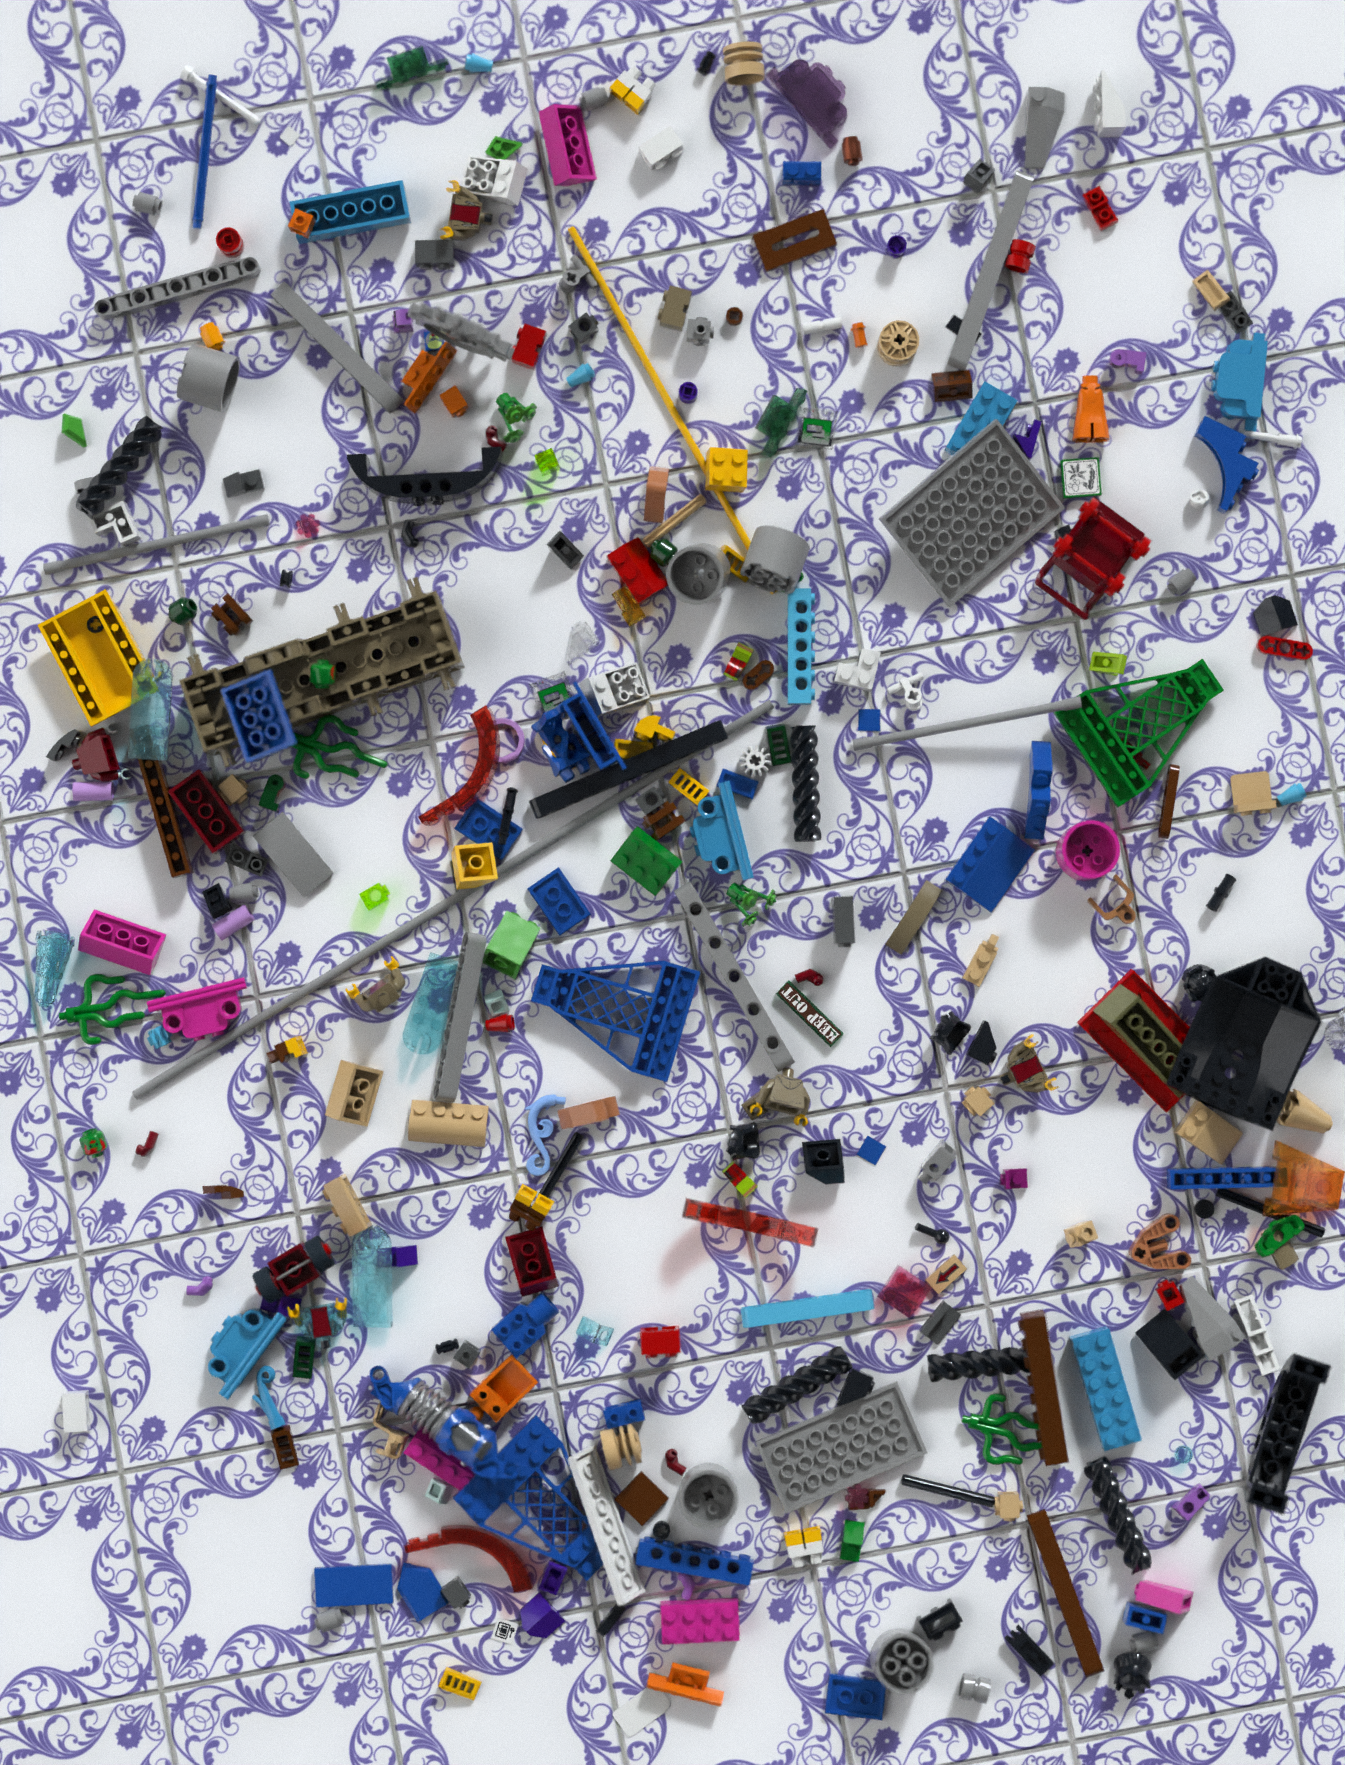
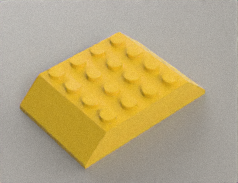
M106 589L38 624L45 641L91 727L160 691L155 677L122 614ZM98 616L101 622L98 623V619H94V623H90V626L94 627L93 630H97L102 623L103 630L99 633L89 631L87 628L89 618Z

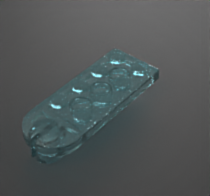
M150 658L141 661L133 672L128 748L129 759L168 761L173 675L170 667L161 660L154 659V677H152V659Z
M432 952L429 954L403 1030L404 1044L412 1052L416 1051L420 1036L424 1038L417 1054L432 1053L441 1043L458 965L456 960Z
M371 1225L355 1234L352 1240L353 1327L391 1328L393 1326L391 1239L380 1226L376 1225L373 1227ZM371 1230H372V1241L370 1240V1231H371Z

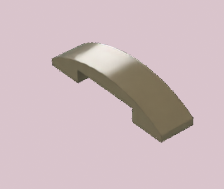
M926 880L885 945L902 954L942 890Z

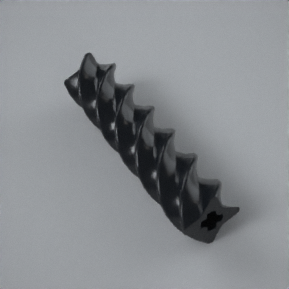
M148 416L138 421L134 431L126 436L123 445L114 451L112 458L102 466L100 473L92 478L88 488L80 493L76 501V508L92 520L93 515L101 513L104 510V501L115 497L116 486L126 483L127 472L138 468L139 457L147 456L150 453V443L158 442L161 439V429L163 427L156 424Z
M797 725L796 727H791L793 730L790 737V743L793 748L791 763L794 768L792 783L795 787L792 798L796 807L793 813V820L796 825L794 831L795 842L820 841L822 837L818 827L821 814L817 808L820 794L816 788L819 783V774L815 769L819 761L815 750L818 743V737L814 731L816 725Z
M841 1346L834 1347L827 1356L815 1358L810 1366L800 1367L794 1375L783 1377L777 1385L766 1387L760 1395L750 1396L744 1405L741 1406L752 1424L761 1423L770 1414L781 1412L787 1404L798 1402L804 1394L815 1392L821 1384L832 1382L837 1374L849 1372L853 1365Z
M1006 1347L1000 1351L996 1349H986L982 1352L967 1351L963 1354L950 1352L943 1356L936 1354L927 1355L930 1382H938L943 1378L954 1381L962 1376L974 1379L982 1374L994 1377L1001 1372L1007 1375H1014L1020 1370L1029 1373V1368H1025L1023 1357H1027L1026 1350H1022V1347L1019 1349Z
M1106 1456L1087 1462V1466L1084 1467V1473L1087 1478L1093 1481L1092 1492L1094 1495L1101 1498L1100 1510L1109 1516L1107 1525L1112 1532L1116 1533V1546L1124 1551V1564L1132 1569L1131 1575L1151 1568V1554L1143 1543V1536L1136 1527L1135 1518L1128 1509V1503L1124 1494L1120 1491L1119 1481L1112 1473L1111 1463Z

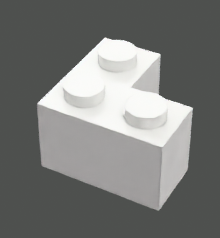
M124 501L104 508L101 513L93 515V520L89 518L95 534L101 536L115 530L123 546L142 539L130 510Z
M862 648L857 666L839 662L834 683L871 692L881 652Z

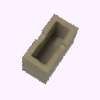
M671 285L669 290L664 291L662 299L665 302L664 309L660 308L657 318L660 320V326L678 331L683 330L686 319L684 309L688 310L692 291Z

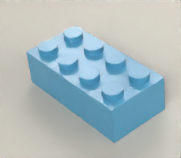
M984 381L944 451L951 455L955 454L994 419H998L1003 426L1018 400Z

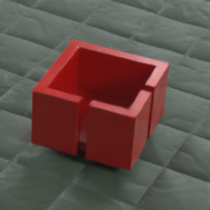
M662 1326V1330H658V1327L641 1328L642 1355H646V1358H657L658 1354H665V1357H676L677 1353H681L679 1326Z

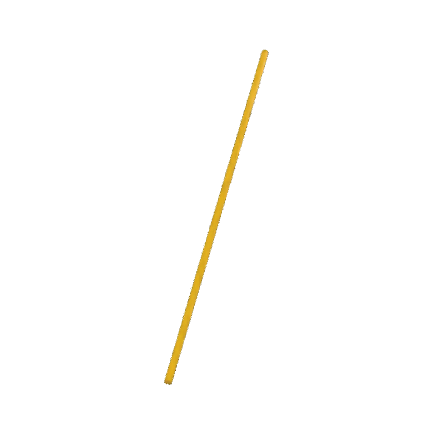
M574 226L570 227L568 232L705 475L706 461L576 228ZM714 491L748 551L751 541L723 491Z

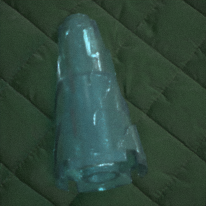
M42 930L37 931L35 938L37 941L34 997L35 1001L38 1002V1006L49 1007V1004L55 1002L60 981L70 958L72 947L75 945V937L72 936L68 940L69 935L65 933L45 930V935H42Z

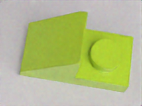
M1093 652L1089 670L1112 676L1124 675L1127 656L1123 654Z

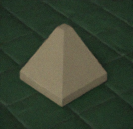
M759 1092L741 1105L751 1120L759 1117L757 1116L759 1112L758 1107H755L753 1112L750 1113V1107L757 1103L756 1098ZM762 1104V1105H761V1108H762V1113H761V1115H763V1114H765V1113L768 1112V1109H767V1108H764V1104Z

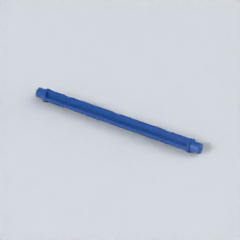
M208 75V82H206L195 204L192 217L194 229H201L202 222L204 221L203 212L216 87L218 85L216 83V75Z

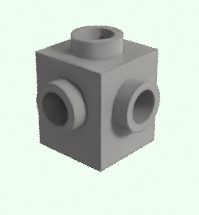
M705 317L688 319L686 342H694V345L705 346V343L709 344V339L714 337V327H711V321H707Z

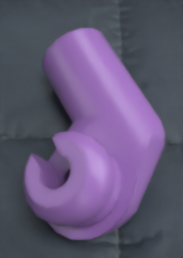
M209 1276L203 1277L202 1282L198 1286H187L186 1294L194 1296L206 1295L213 1287V1279Z
M679 1573L678 1580L684 1586L681 1598L690 1600L695 1587V1581L692 1575Z

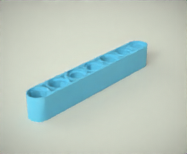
M872 1289L740 1308L743 1328L875 1309Z

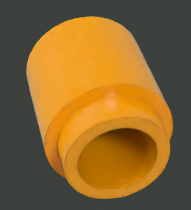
M210 322L200 327V335L206 347L218 351L221 350L225 341L218 326Z

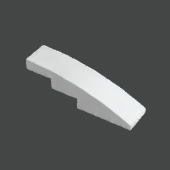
M1253 1295L1235 1300L1234 1303L1261 1376L1280 1371L1281 1368L1273 1352V1346Z

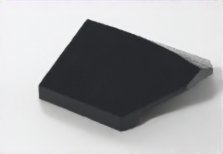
M1276 595L1265 598L1253 612L1261 637L1298 625L1290 600Z

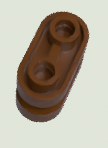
M227 593L222 597L225 603L221 607L217 603L211 607L213 611L210 614L218 622L221 620L225 624L223 628L230 636L233 634L237 636L242 632L239 626L243 622L249 626L253 620L234 598ZM230 608L238 615L234 621L226 613Z
M667 801L659 806L660 810L655 814L650 812L643 817L642 825L645 829L650 827L653 829L654 833L650 836L656 841L686 822L682 815L676 817L673 813L677 809L674 802L669 803ZM667 816L670 822L660 828L657 822Z

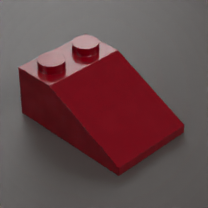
M542 1226L535 1228L533 1231L527 1230L505 1237L522 1297L559 1287Z

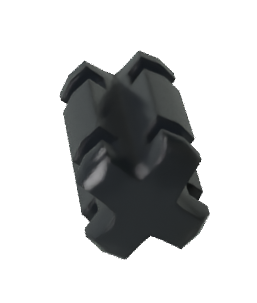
M710 51L706 52V56L703 57L699 64L700 67L697 68L700 74H707L713 59H715V54Z
M453 1339L454 1341L448 1340L442 1342L441 1345L436 1344L437 1354L440 1355L441 1352L453 1351L454 1348L458 1349V1340Z

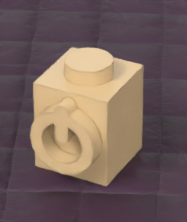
M231 774L218 786L220 789L218 794L229 806L232 804L236 805L237 803L239 805L248 798L247 794L250 792L246 789L249 787L242 778L238 779L234 774Z
M973 1086L964 1093L966 1096L962 1102L973 1116H982L995 1104L989 1098L991 1094L984 1086L982 1088L979 1086L975 1088Z
M1092 1220L1080 1222L1064 1229L1065 1239L1070 1248L1080 1247L1098 1239Z
M1017 1491L998 1492V1497H994L995 1515H999L1004 1521H1015V1518H1020V1512H1023V1501L1019 1500V1493Z

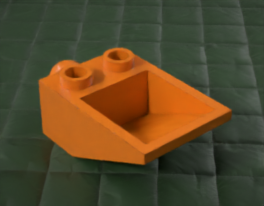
M511 1354L470 1392V1396L479 1406L472 1407L469 1411L476 1416L478 1421L482 1420L485 1411L497 1423L538 1381ZM481 1392H486L487 1397L481 1398L479 1394ZM499 1406L500 1411L497 1413L494 1412L493 1407Z

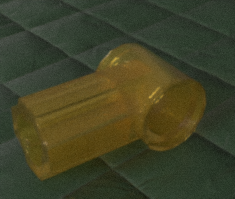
M626 586L612 594L629 627L646 618L641 607L634 601Z

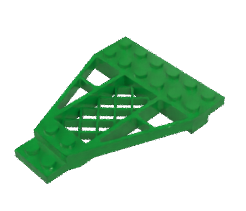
M1201 659L1188 669L1086 690L1077 696L1081 698L1082 708L1053 712V714L1118 808L1151 786L1207 702L1224 691V689L1205 661ZM1157 681V685L1133 701H1129L1121 690V687ZM1160 687L1159 696L1150 695V693ZM1164 687L1174 690L1172 699L1162 697ZM1115 689L1124 702V706L1109 717H1105L1090 694ZM1145 697L1143 707L1134 705ZM1148 698L1158 700L1157 709L1147 708ZM1161 701L1171 702L1170 712L1160 711ZM1175 703L1184 705L1183 715L1173 713ZM1129 708L1128 717L1118 716ZM1133 708L1142 710L1141 720L1131 718ZM1146 711L1156 713L1154 723L1144 721ZM1159 714L1169 716L1167 725L1157 724ZM1172 716L1182 718L1171 725ZM1111 719H1113V724H1112V726H1111V724L1109 723V721H1110ZM1117 719L1127 721L1125 731L1115 729ZM1130 721L1140 723L1138 733L1128 731ZM1184 722L1185 727L1165 755L1157 740ZM1143 724L1153 726L1152 736L1142 734ZM1157 727L1165 728L1164 731L1155 736ZM1116 732L1124 734L1123 742ZM1128 735L1137 736L1136 747L1126 745ZM1141 737L1150 739L1139 747ZM1152 745L1162 758V761L1148 780L1133 759V756L1147 746ZM1127 748H1129V749H1134V751H1132L1131 753H1129V751L1127 750Z

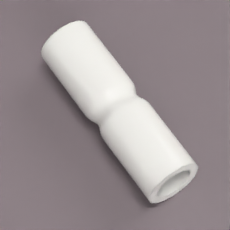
M841 317L803 323L804 335L842 328Z

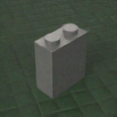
M853 896L833 897L834 944H838V947H851V943H855Z

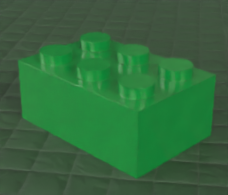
M638 826L631 832L610 860L654 896L660 892L683 862Z

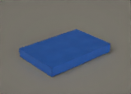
M476 797L454 828L476 844L492 843L494 856L501 861L523 830L511 821L508 832L510 835L506 840V845H499L498 832H500L503 815Z
M559 867L527 888L559 936L591 915Z
M829 1673L825 1713L883 1720L886 1686L879 1679Z

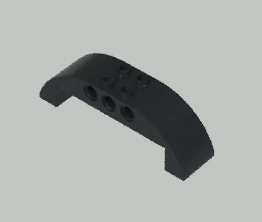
M483 447V471L371 476L370 460L367 454L347 455V460L361 483L371 492L386 500L398 503H413V506H424L428 502H432V505H443L444 502L455 501L473 495L490 482L503 459L501 447ZM445 486L451 487L448 492H443L442 489ZM426 487H431L430 492L423 493ZM407 488H412L409 494H404Z
M1295 1353L1285 1362L1271 1392L1252 1451L1246 1479V1503L1284 1515L1290 1497L1285 1493L1320 1383L1326 1384L1331 1365Z

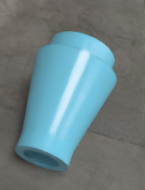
M473 53L471 55L467 54L464 70H469V72H491L493 61Z
M586 363L579 366L566 380L572 388L593 380L592 378L596 375L590 364Z
M1294 783L1282 794L1278 795L1277 798L1281 806L1304 800L1303 798L1307 797V794L1301 783Z

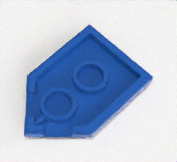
M404 1562L397 1590L416 1621L419 1622L447 1605L449 1601L442 1593V1586L431 1568Z

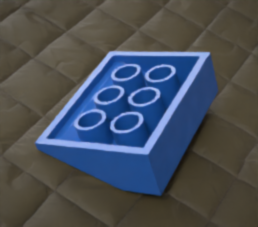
M271 670L221 689L246 763L258 762L297 744Z
M989 816L944 880L992 913L1035 850Z

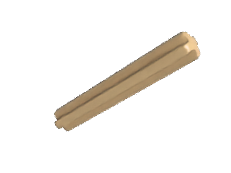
M702 494L696 496L644 537V544L650 547L655 540L661 539L706 503L705 497Z

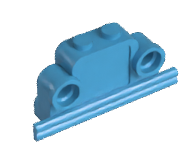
M1254 333L1253 341L1241 339L1233 341L1226 348V353L1222 354L1213 364V372H1216L1215 380H1212L1211 391H1214L1216 400L1223 402L1220 406L1222 416L1229 420L1235 418L1245 419L1244 430L1256 432L1257 420L1261 417L1268 346L1264 333Z
M730 781L718 783L721 795L703 798L698 804V812L701 816L696 817L693 821V826L689 827L692 838L696 837L697 845H694L696 856H701V859L705 862L712 861V867L718 874H727L740 870L742 880L754 878Z
M253 1308L245 1312L244 1315L238 1313L233 1317L228 1316L224 1320L222 1331H217L211 1338L213 1343L210 1350L215 1357L208 1363L209 1373L226 1383L219 1392L221 1396L229 1400L234 1391L239 1388L284 1326L283 1324L287 1320L286 1317L278 1312L272 1318L261 1309Z

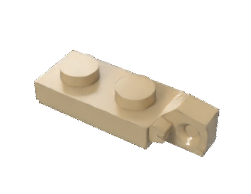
M991 934L987 942L983 940L979 944L962 977L963 979L980 987L997 955L996 952L999 948L995 947L999 939L998 936Z

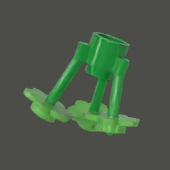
M503 393L496 399V403L499 406L498 411L501 413L509 430V433L503 439L506 443H514L520 439L524 432L521 429L513 431L511 424L519 422L521 419L523 422L532 419L536 414L537 406L532 403L530 406L525 407L515 397L511 398L508 393Z
M736 882L731 884L726 895L731 897L730 902L735 904L746 917L741 923L743 927L746 925L751 926L757 920L756 916L759 914L757 911L750 915L746 911L756 904L758 897L767 900L765 904L766 910H768L769 906H773L776 903L777 898L774 889L767 896L747 888L743 884L738 885Z

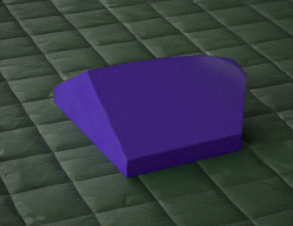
M538 1592L520 1609L522 1628L530 1636L547 1638L565 1622V1619L541 1592Z

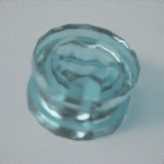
M1185 1445L1177 1447L1174 1453L1175 1458L1180 1463H1188L1193 1457L1192 1450ZM1183 1449L1185 1452H1189V1455H1186V1459L1178 1456V1454H1181L1180 1450Z

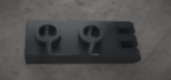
M1018 1624L1016 1629L1020 1634L1017 1635L1012 1630L1010 1633L1015 1639L1012 1640L1008 1635L1004 1638L1041 1677L1055 1663Z

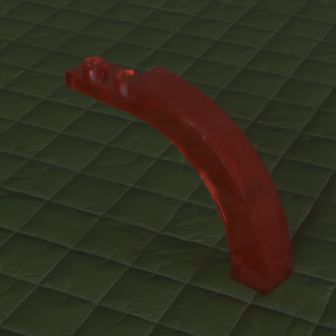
M487 705L470 715L475 724L479 739L478 759L471 777L453 796L420 815L418 818L422 824L432 826L443 815L448 816L454 813L455 808L464 812L479 800L490 785L498 766L500 735L496 719L491 708Z
M689 1198L685 1200L682 1214L684 1218L749 1231L810 1247L815 1246L818 1232L816 1227Z
M469 1525L442 1526L441 1535L436 1532L428 1534L427 1538L424 1539L413 1537L408 1539V1542L404 1545L406 1553L447 1544L474 1546L489 1553L501 1564L511 1581L514 1593L531 1590L534 1586L529 1570L517 1551L498 1535L479 1527Z

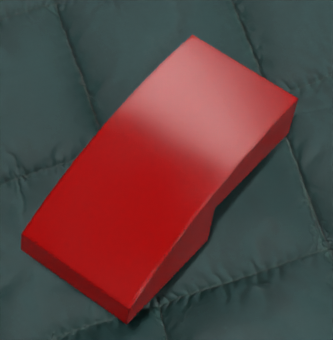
M1100 186L1083 194L1086 205L1101 231L1118 223V218L1111 209L1109 200Z

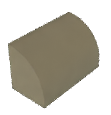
M1279 1230L1275 1231L1274 1239L1280 1242L1283 1239V1233ZM1290 1240L1271 1254L1278 1269L1281 1270L1294 1264L1299 1259Z

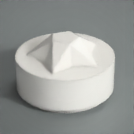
M1204 490L1193 491L1189 496L1190 505L1197 509L1206 507L1209 503L1208 493Z

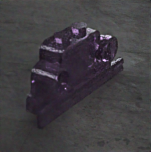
M797 59L781 72H778L773 67L766 73L770 81L829 149L835 146L839 141L831 132L837 127L842 126L847 119V109L842 104L846 87L841 80H836L833 77L830 67L824 66L819 62L809 67L805 60Z

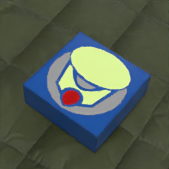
M429 331L424 332L426 352L439 351L444 344V340Z

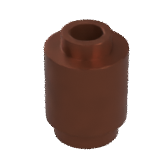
M849 136L843 138L841 146L844 163L848 164V166L859 165L863 158L858 137Z

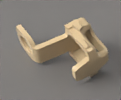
M379 1403L373 1417V1424L389 1433L385 1449L378 1448L376 1453L391 1459H398L402 1455L409 1434L398 1429L395 1430L380 1422L384 1406ZM398 1444H400L398 1454H395Z

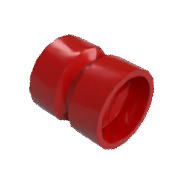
M227 227L217 233L216 244L223 255L235 258L243 252L244 242L235 229Z
M1013 239L1010 246L1012 254L1007 256L1005 267L1014 272L1028 273L1031 265L1029 258H1033L1036 246L1028 241Z

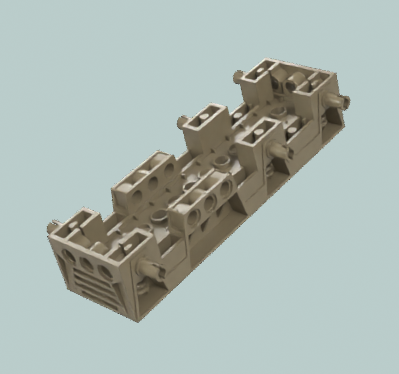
M418 577L412 578L415 586H413L412 580L409 579L406 581L412 596L409 600L399 603L400 607L366 619L363 616L350 619L345 603H340L342 612L338 605L333 606L339 623L336 626L327 628L326 633L308 639H294L246 656L243 662L220 670L217 668L203 670L199 654L187 657L193 674L179 680L203 751L211 756L221 754L225 768L230 767V764L232 766L237 764L232 749L240 747L221 689L267 670L272 671L291 728L366 702L371 716L377 715L374 707L377 713L381 714L383 711L378 698L438 677L441 678L444 691L450 690L448 681L451 689L455 688L456 685L451 673L465 667L437 591L427 594L423 593ZM411 637L419 638L418 646L411 647L409 645ZM376 649L383 652V656L379 660H375L372 657V653ZM317 660H329V664L335 666V682L330 685V688H315V685L311 682L307 685L300 684L299 680L302 675L310 677V667L312 664L317 663ZM339 662L346 664V670L342 673L336 670V665Z

